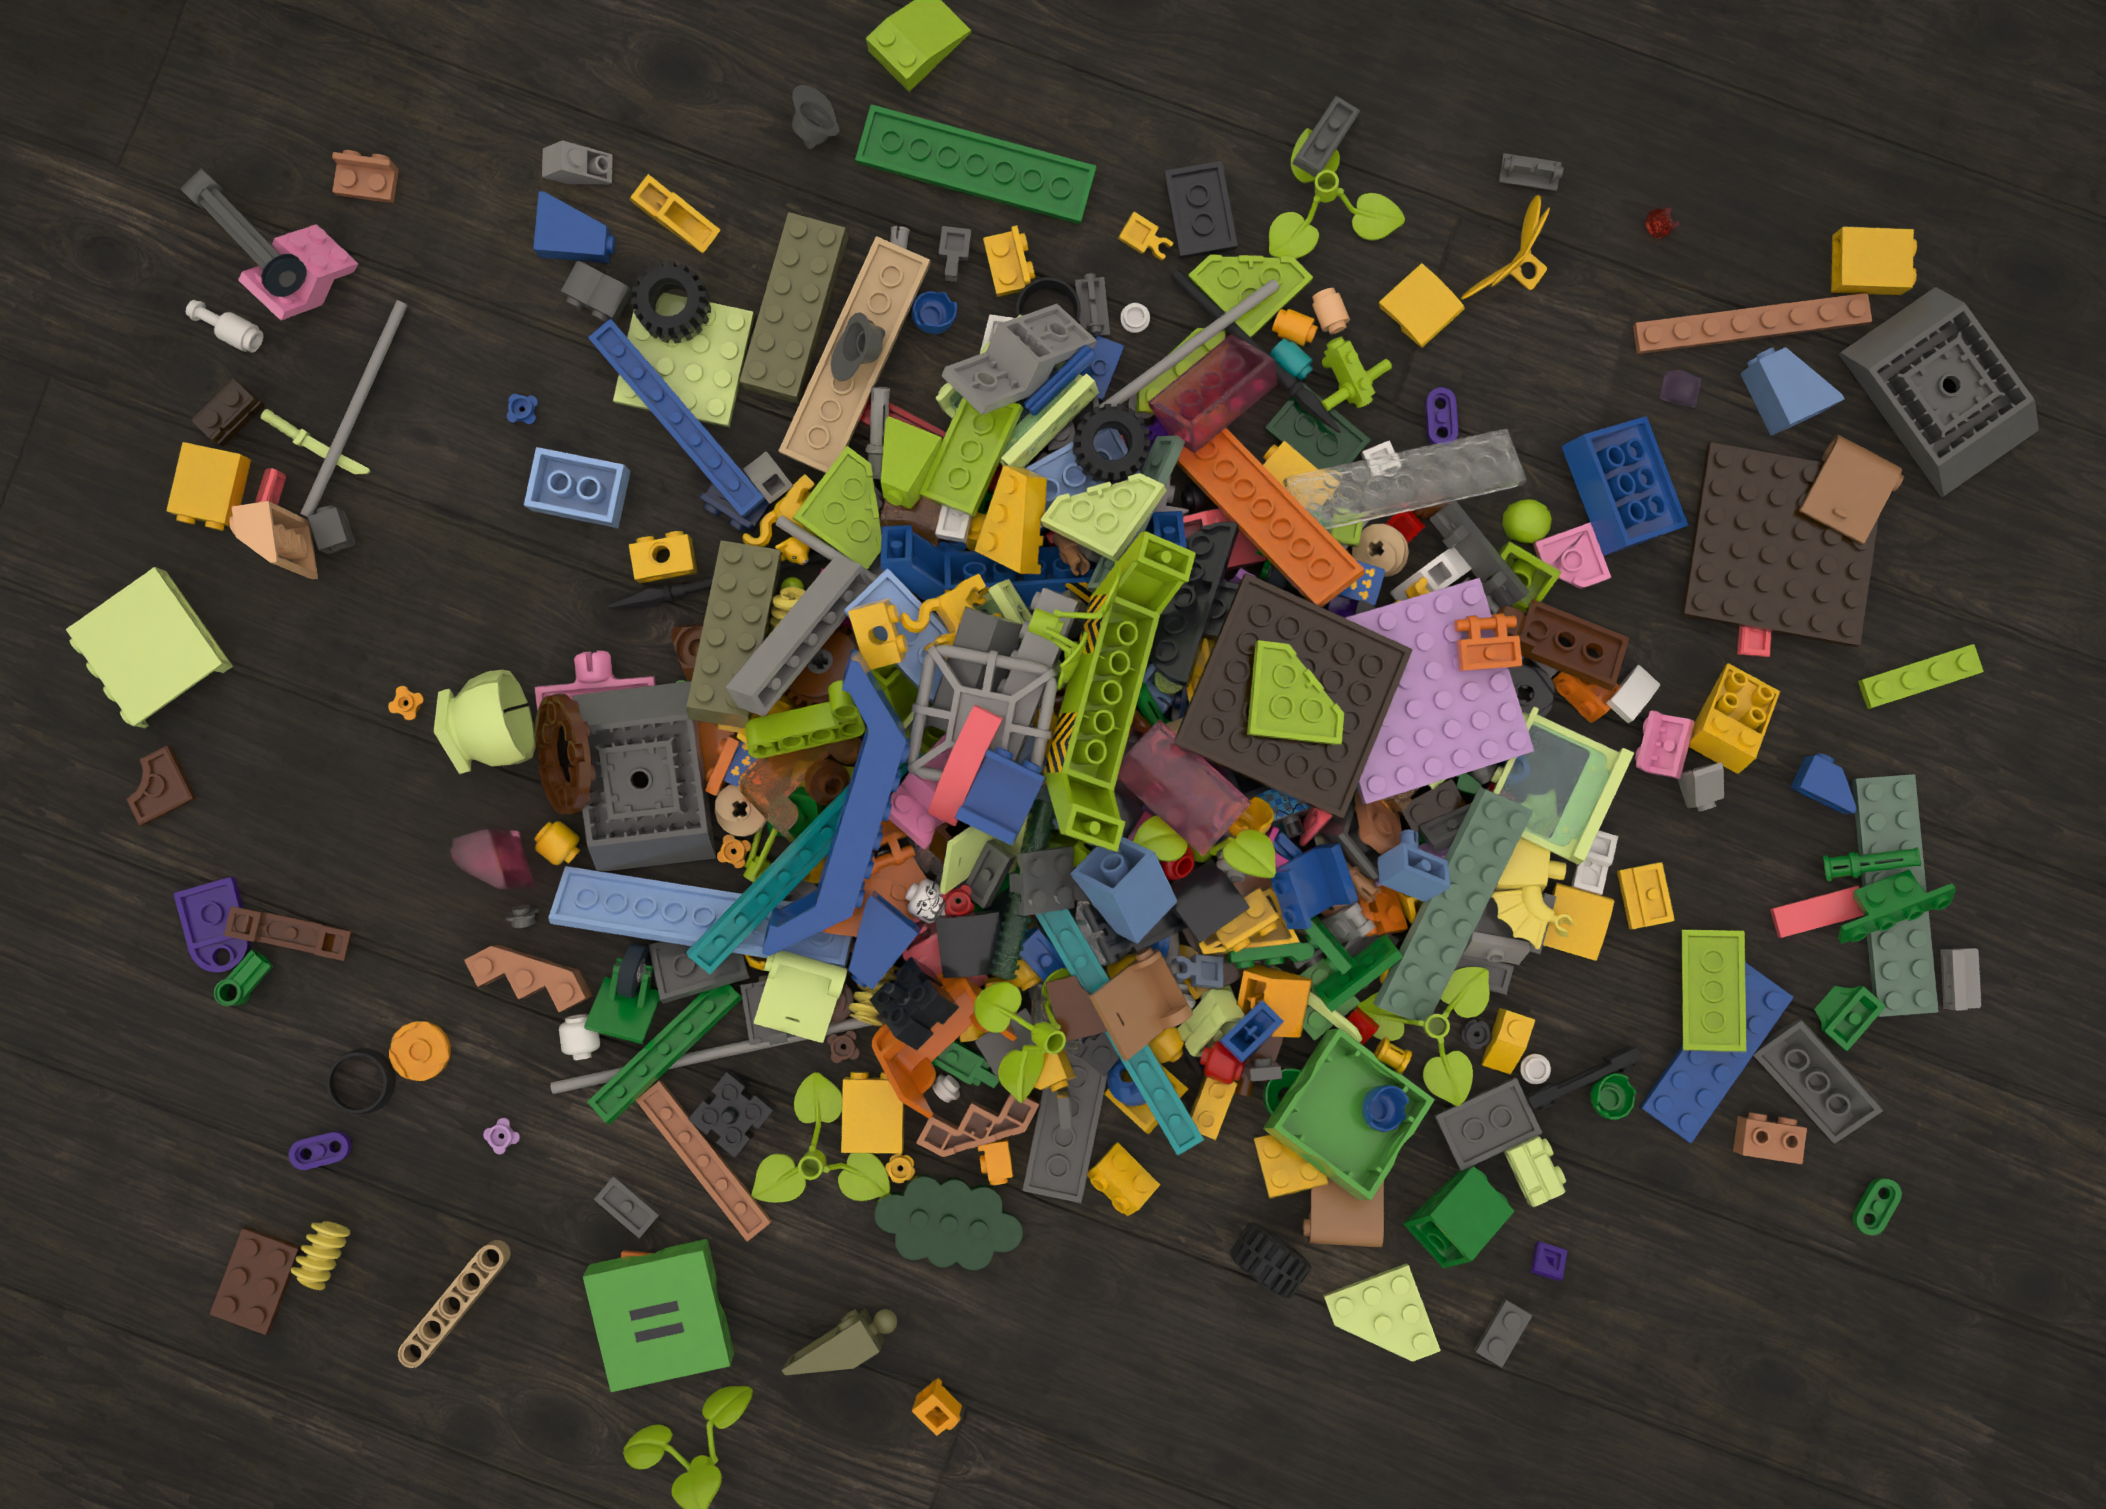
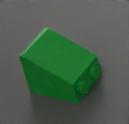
M1472 1166L1456 1173L1407 1218L1403 1225L1444 1269L1471 1262L1514 1213V1210L1509 1206L1506 1197L1490 1185L1486 1175Z

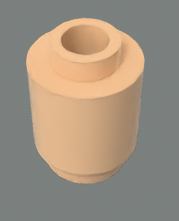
M1327 288L1316 293L1312 297L1314 301L1312 306L1322 331L1336 334L1346 329V323L1350 321L1340 293H1336L1334 288Z

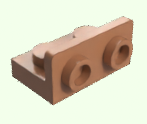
M343 150V153L333 152L332 159L337 163L332 192L336 196L394 203L399 169L389 157L381 154H372V157H366L352 150Z

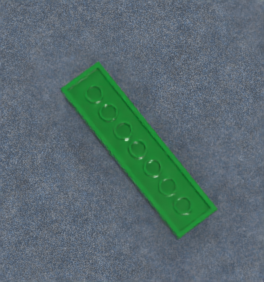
M872 104L855 158L856 164L1079 225L1082 223L1097 168L1096 165Z

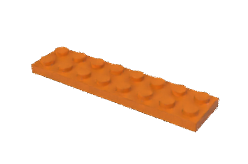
M1211 412L1179 435L1185 441V444L1176 464L1232 522L1238 524L1239 530L1307 601L1323 607L1365 575L1364 568Z

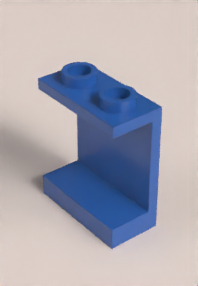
M997 746L995 751L987 749L984 762L963 805L959 807L955 818L1012 846L1046 775L1040 773L1042 767L1028 760L1021 764L1012 759L1013 753Z
M1340 843L1319 844L1277 867L1274 878H1270L1287 929H1309L1312 927L1310 918L1333 905H1350L1359 900Z

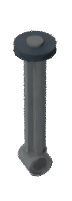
M200 168L180 187L199 208L205 209L263 270L261 275L262 284L270 294L276 297H285L293 294L302 286L307 275L304 263L293 254L281 255L222 193L224 189L205 170Z

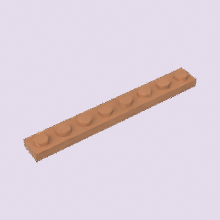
M1868 293L1638 322L1633 325L1637 354L1867 325L1872 322Z

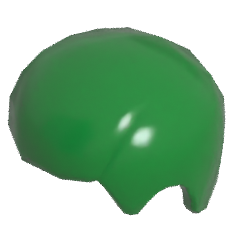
M1610 1073L1597 1079L1591 1086L1590 1101L1595 1111L1601 1117L1609 1120H1618L1628 1116L1633 1109L1636 1090L1629 1083L1628 1076Z

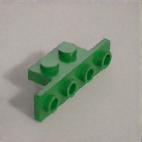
M1909 869L1854 890L1853 898L1865 917L1842 925L1838 939L1841 944L1848 941L1858 942L1874 931L1879 930L1883 932L1903 920H1915L1929 910L1944 909L1951 904L1956 888L1953 884H1949L1925 893Z

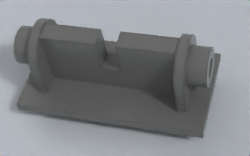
M1503 153L1499 183L1557 191L1559 178H1562L1564 167L1561 166V162Z
M1086 274L1084 279L1075 280L1076 294L1081 306L1079 323L1093 337L1097 335H1110L1104 277L1096 278V274Z

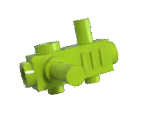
M1341 336L1326 344L1328 349L1324 351L1326 357L1323 358L1322 365L1324 368L1333 369L1339 382V390L1321 401L1324 408L1328 412L1344 400H1348L1349 404L1355 403L1357 408L1372 402L1371 396L1375 394L1372 387L1373 381L1392 368L1390 361L1384 359L1368 371H1365L1350 340L1344 341Z

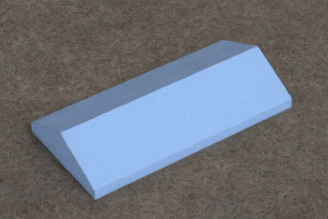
M1107 428L1100 430L1094 437L1093 444L1096 452L1107 460H1119L1128 452L1125 442L1116 429ZM1073 442L1026 467V469L1047 478L1045 512L1057 496L1067 493L1070 496L1087 492L1088 487L1105 483V481L1101 480L1099 482L1093 481L1092 476L1089 474L1086 476L1082 473V467L1077 466L1075 462L1076 456L1075 454L1073 455L1072 450Z

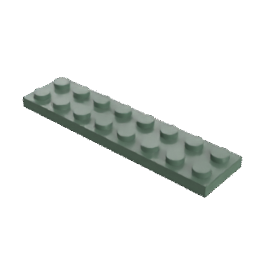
M1915 774L1852 779L1853 798L1857 807L1855 819L1859 855L1918 847L1921 859V866L1861 873L1862 887L1910 869L1923 891L1927 893ZM1902 858L1875 861V863L1902 860ZM1869 862L1860 863V865L1869 864ZM1929 911L1924 912L1922 916L1915 920L1907 921L1906 919L1898 922L1889 930L1883 932L1877 930L1867 935L1872 994L1886 1006L1878 1017L1939 1012Z
M1479 787L1444 860L1448 861L1451 888L1422 903L1399 950L1403 958L1390 968L1374 1000V1004L1377 1007L1410 1020L1425 1021L1428 1016L1433 1014L1533 810Z

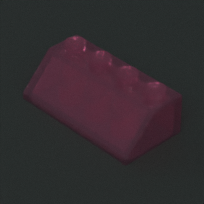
M1231 334L1148 402L1149 407L1170 436L1179 435L1185 441L1184 447L1196 453L1278 384L1274 358Z
M1159 719L1122 759L1117 779L1204 856L1252 802L1202 757L1173 745L1176 733Z
M486 828L452 839L454 845L451 848L452 858L457 866L460 865L461 870L500 890L535 888L518 831Z

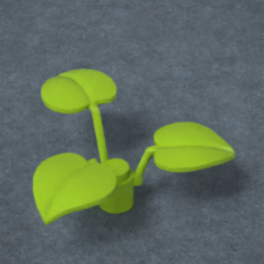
M1307 128L1301 134L1293 149L1291 169L1294 176L1302 183H1310L1315 180V197L1305 221L1296 212L1283 213L1273 221L1269 231V253L1273 257L1293 256L1297 259L1309 254L1315 248L1319 239L1318 230L1309 225L1314 217L1320 201L1331 202L1337 196L1341 198L1348 210L1355 214L1352 219V227L1357 235L1363 239L1372 241L1382 239L1404 224L1405 217L1395 203L1383 195L1376 193L1363 194L1357 201V208L1352 206L1344 194V189L1339 188V179L1335 173L1340 164V156L1337 149L1323 171L1319 172L1316 177L1292 164L1312 130Z
M1115 560L1114 584L1106 601L1097 612H1062L1055 609L1054 613L1051 614L1036 608L1027 631L1051 641L1064 651L1065 661L1059 665L1062 670L1056 676L1058 691L1065 682L1070 680L1075 672L1088 636V632L1084 631L1079 645L1077 644L1078 642H1073L1062 636L1061 632L1065 622L1060 621V618L1101 619L1105 617L1117 596L1121 581L1120 564Z
M1204 765L1197 768L1191 778V788L1194 794L1202 800H1211L1204 829L1197 830L1191 839L1187 831H1181V824L1177 818L1169 815H1156L1141 825L1133 840L1134 843L1155 852L1159 861L1170 862L1178 860L1185 854L1187 846H1190L1194 853V861L1207 862L1211 859L1212 855H1217L1218 851L1224 847L1222 852L1223 858L1233 869L1262 878H1274L1276 874L1275 849L1272 841L1262 832L1243 830L1237 835L1236 839L1228 837L1216 845V837L1210 831L1216 803L1232 805L1235 802L1209 780Z
M1465 967L1455 970L1440 998L1449 1005L1442 1015L1432 1014L1425 1021L1410 1020L1377 1007L1374 1004V1000L1378 992L1357 1005L1380 1025L1378 1031L1373 1035L1380 1040H1383L1384 1037L1390 1041L1400 1039L1404 1034V1023L1422 1026L1429 1037L1436 1038L1441 1057L1431 1058L1426 1063L1423 1070L1424 1083L1434 1095L1455 1106H1460L1465 1101L1473 1080L1471 1062L1460 1051H1452L1446 1055L1443 1037L1450 1030V1023L1447 1018L1452 1009H1454L1457 1015L1470 1018L1481 1014L1486 1008L1490 995L1489 971L1486 968Z
M1061 968L1051 973L1042 986V994L1047 999L1043 1006L1050 1023L1041 1022L1033 1026L1014 1014L1021 1005V994L1019 989L1012 983H995L981 991L980 995L976 998L974 1004L975 1017L985 1030L993 1033L1003 1032L1008 1027L1010 1020L1013 1019L1031 1031L1032 1041L1036 1045H1024L1022 1051L1018 1049L1011 1050L1002 1059L998 1069L1000 1083L1020 1103H1023L1030 1094L1040 1076L1044 1064L1043 1054L1046 1052L1057 1054L1065 1046L1066 1037L1060 1031L1061 1025L1056 1022L1053 1015L1046 982L1071 976L1067 968Z
M814 1072L801 1083L794 1099V1110L798 1119L803 1123L816 1121L809 1151L804 1154L797 1167H795L794 1160L786 1154L776 1153L766 1157L757 1170L751 1196L765 1202L791 1201L800 1196L804 1191L806 1179L813 1180L818 1178L822 1171L828 1173L836 1169H844L838 1177V1184L842 1193L850 1199L867 1201L889 1193V1176L881 1160L873 1153H851L847 1164L836 1163L827 1165L825 1155L821 1151L816 1150L821 1121L826 1123L833 1122L842 1112V1093L834 1083L821 1073Z
M747 1386L725 1387L715 1391L704 1403L702 1414L704 1418L709 1420L706 1425L709 1457L704 1455L697 1456L690 1464L671 1445H667L672 1439V1431L664 1425H651L638 1431L628 1441L622 1452L626 1462L632 1468L647 1469L661 1460L664 1451L671 1453L688 1470L687 1473L680 1475L672 1486L674 1500L683 1509H708L722 1482V1473L715 1466L718 1458L715 1454L713 1426L724 1429L736 1422L748 1406L753 1395V1389Z

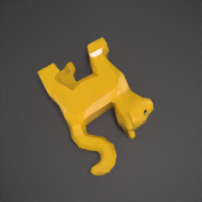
M804 474L793 484V487L789 489L786 496L776 504L774 510L765 514L760 521V536L754 538L745 533L742 537L743 542L747 545L766 546L772 537L771 525L781 515L814 535L795 521L793 517L811 494L809 491L812 490L815 483ZM793 536L775 547L782 552V562L788 560L791 563L805 565L809 560L810 547Z
M977 574L958 583L953 590L936 598L927 599L920 605L919 616L916 621H913L907 613L901 614L900 621L909 632H922L929 625L931 612L936 611L950 633L938 636L934 641L925 646V650L928 651V648L934 644L936 646L952 645L965 606L973 608L972 604L978 606L986 602L985 597L980 596L978 593L986 585L980 574ZM1000 613L992 614L1002 618Z

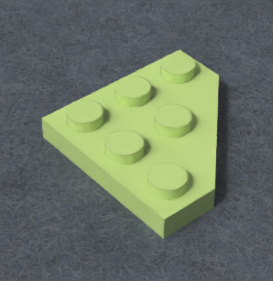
M1138 473L1128 476V480L1111 484L1109 481L1088 487L1087 492L1070 496L1067 493L1057 496L1040 521L1044 527L1112 561H1117L1167 490L1164 484Z
M1407 1263L1323 1294L1334 1325L1412 1362L1441 1351Z

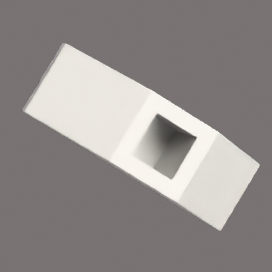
M1452 547L1393 589L1390 594L1396 601L1407 600L1408 598L1404 591L1414 581L1423 576L1428 581L1426 588L1430 592L1444 589L1472 568L1459 552Z

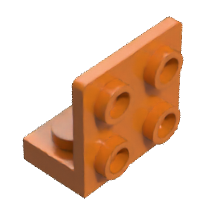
M698 721L706 775L705 782H707L705 791L716 796L727 785L724 778L736 750L740 746L741 740L736 737L737 733L717 729L718 724Z

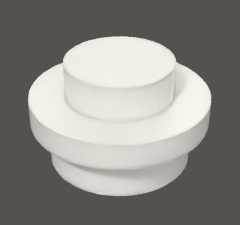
M1131 303L1121 312V324L1125 330L1131 333L1142 332L1149 324V311L1142 304Z
M1539 1054L1526 1056L1520 1065L1522 1077L1531 1084L1545 1082L1551 1072L1549 1061Z
M940 1074L935 1078L936 1082L932 1087L940 1099L949 1103L951 1100H957L960 1097L958 1090L960 1085L952 1076Z

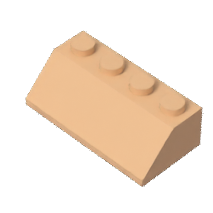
M270 501L232 507L233 516L230 517V528L236 538L269 562L312 580L318 579L309 520Z

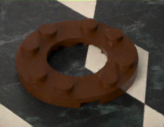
M566 694L545 696L541 701L536 716L535 743L536 748H538L540 763L538 771L541 783L551 806L559 814H576L581 812L586 804L590 803L591 782L595 781V769L591 764L588 742L590 737L589 724L587 721H583L578 702L576 700L573 701ZM561 726L564 728L565 741H570L567 746L568 759L573 766L568 768L570 782L566 780L564 769L560 766L557 742L560 740L559 730Z

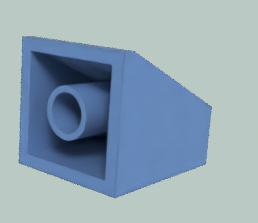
M1772 347L1758 354L1756 358L1747 362L1749 367L1740 373L1770 436L1814 417L1844 400L1843 395L1786 347L1776 352Z
M1121 837L1118 852H1112L1097 846L1070 873L1113 930L1136 944L1177 902L1155 852L1124 837Z

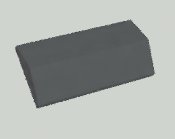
M965 606L952 646L988 653L994 650L999 651V655L1010 657L1018 645L1019 634L1023 624ZM953 658L947 659V663L963 686L983 688L987 665ZM996 667L992 686L993 692H997L1003 678L1006 679L1009 669ZM942 674L931 707L951 711L954 689L944 674ZM928 715L926 723L947 731L949 719Z
M1802 1019L1777 1030L1753 1055L1834 1144L1884 1111L1883 1107Z

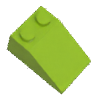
M914 0L886 18L866 38L868 51L910 92L971 33V30L941 0Z

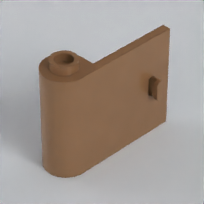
M1836 435L1822 456V461L1825 463L1799 511L1864 544L1891 492L1896 491L1901 485L1904 478L1901 475L1902 468L1852 441Z
M1147 947L1135 954L1136 959L1089 996L1123 1061L1129 1060L1164 1029L1180 1025L1193 1015L1159 949L1152 950L1151 947Z
M1328 1177V1185L1311 1189V1211L1308 1219L1303 1218L1302 1236L1308 1238V1243L1382 1247L1384 1237V1181L1372 1200H1358Z

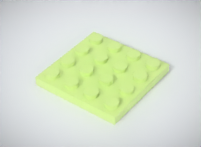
M663 293L656 303V312L662 316L676 315L685 307L687 297ZM709 302L711 313H707L709 318L707 325L701 324L703 331L699 335L695 331L691 334L693 339L687 341L684 337L681 338V343L675 344L673 340H669V343L662 342L659 337L656 339L651 336L633 312L627 337L698 421L730 428L755 313ZM619 374L613 401L617 404L651 411Z

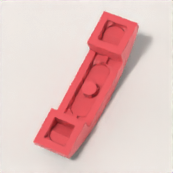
M977 705L973 706L945 765L933 795L928 814L953 826L957 825L959 820L955 816L971 789L987 749H989L1003 720L1002 717Z

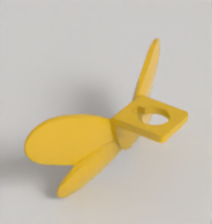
M1539 195L1533 198L1527 209L1522 228L1520 251L1514 260L1474 285L1462 295L1461 299L1476 294L1491 283H1493L1491 287L1497 285L1509 274L1528 290H1532L1547 271V267L1531 254L1530 249L1536 241L1550 210L1549 207L1539 220L1541 197ZM1525 262H1530L1535 266V275L1531 279H1526L1522 275L1520 266Z

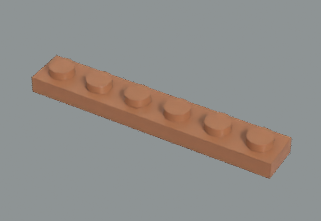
M661 1080L636 1100L747 1242L772 1222L702 1131L688 1120L690 1116Z

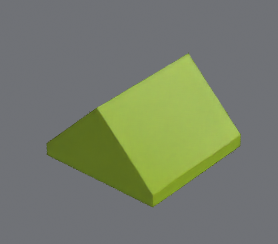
M1508 542L1498 553L1530 591L1524 598L1512 605L1526 614L1531 600L1541 602L1561 575V571L1515 544Z

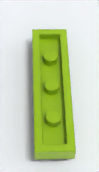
M1972 644L1859 680L1858 683L1867 709L1984 671L1975 645Z

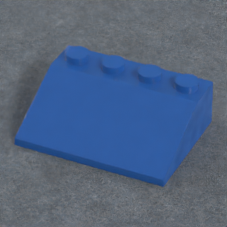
M1647 416L1584 434L1561 446L1603 556L1689 526Z

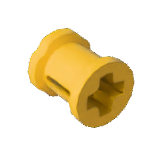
M1384 1037L1377 1046L1374 1055L1380 1062L1395 1069V1072L1402 1074L1410 1061L1412 1052L1396 1047L1389 1043L1390 1040Z

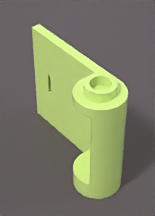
M1027 817L1012 846L972 826L951 839L947 844L940 892L945 895L969 877L986 842L990 840H995L1016 856L1008 873L1015 871L1018 866L1017 853L1021 852Z
M785 950L768 956L764 970L769 971L754 1024L823 1043L837 999L840 997L844 985L847 968Z

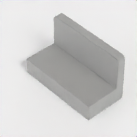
M1940 949L1943 1009L1959 1011L1968 1010V1008H1980L1981 989L1978 949Z

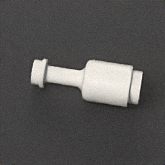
M192 300L187 305L186 315L193 321L201 319L214 326V332L218 339L243 352H255L261 346L263 332L259 330L257 325L231 312H226L219 316L205 309V303Z

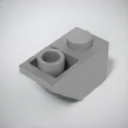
M562 140L543 148L542 177L565 184H611L612 154Z

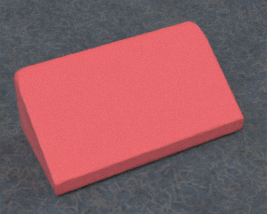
M266 469L255 503L270 501L278 505L287 476L276 469Z
M1313 807L1304 818L1303 828L1305 833L1300 836V845L1305 846L1333 816Z

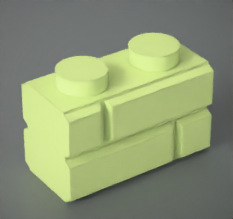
M1210 989L1204 992L1200 998L1201 1002L1195 1009H1192L1193 1015L1178 1027L1181 1039L1186 1042L1185 1046L1190 1055L1201 1057L1206 1046L1211 1048L1216 1041H1220L1245 1017L1240 1006L1236 1005L1237 1001L1230 991Z
M1537 1135L1503 1151L1530 1206L1536 1207L1566 1192L1562 1185L1566 1183L1565 1176L1559 1166H1553L1549 1157L1553 1155V1151L1546 1138L1541 1140L1540 1136Z

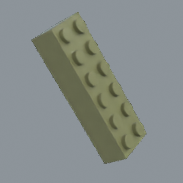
M788 212L740 377V383L744 389L800 404L848 242L845 227Z
M721 540L686 706L689 720L745 728L746 723L751 720L752 712L738 708L725 687L767 638L772 615V598L776 594L781 569L780 550Z

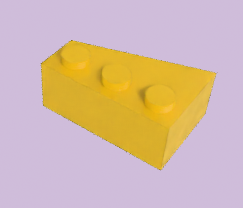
M1004 465L974 551L1020 574H1041V565H1038L1039 546H1043V536H1040V519L1045 514L1047 478L1026 468Z
M1271 887L1263 891V894L1280 919L1275 922L1277 925L1275 930L1263 937L1260 933L1255 934L1249 938L1251 944L1244 949L1299 943L1300 941L1294 929H1287L1273 888ZM1213 933L1199 944L1197 942L1202 955L1227 954L1234 950L1231 949L1227 952L1216 933Z

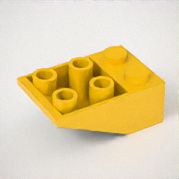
M1727 663L1695 721L1689 748L1717 763L1722 762L1724 767L1739 774L1757 757L1780 691Z

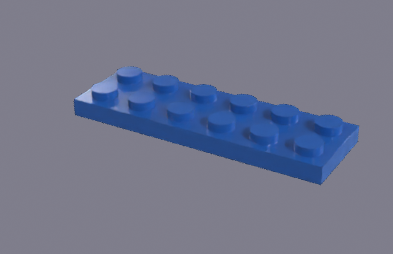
M1746 962V1053L1683 1051L1682 1045L1639 1106L1689 1143L1693 1142L1794 998Z

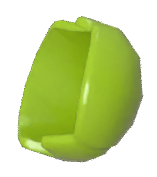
M1525 499L1508 506L1503 514L1502 526L1510 539L1524 544H1533L1543 540L1551 528L1552 517L1545 505L1536 500Z

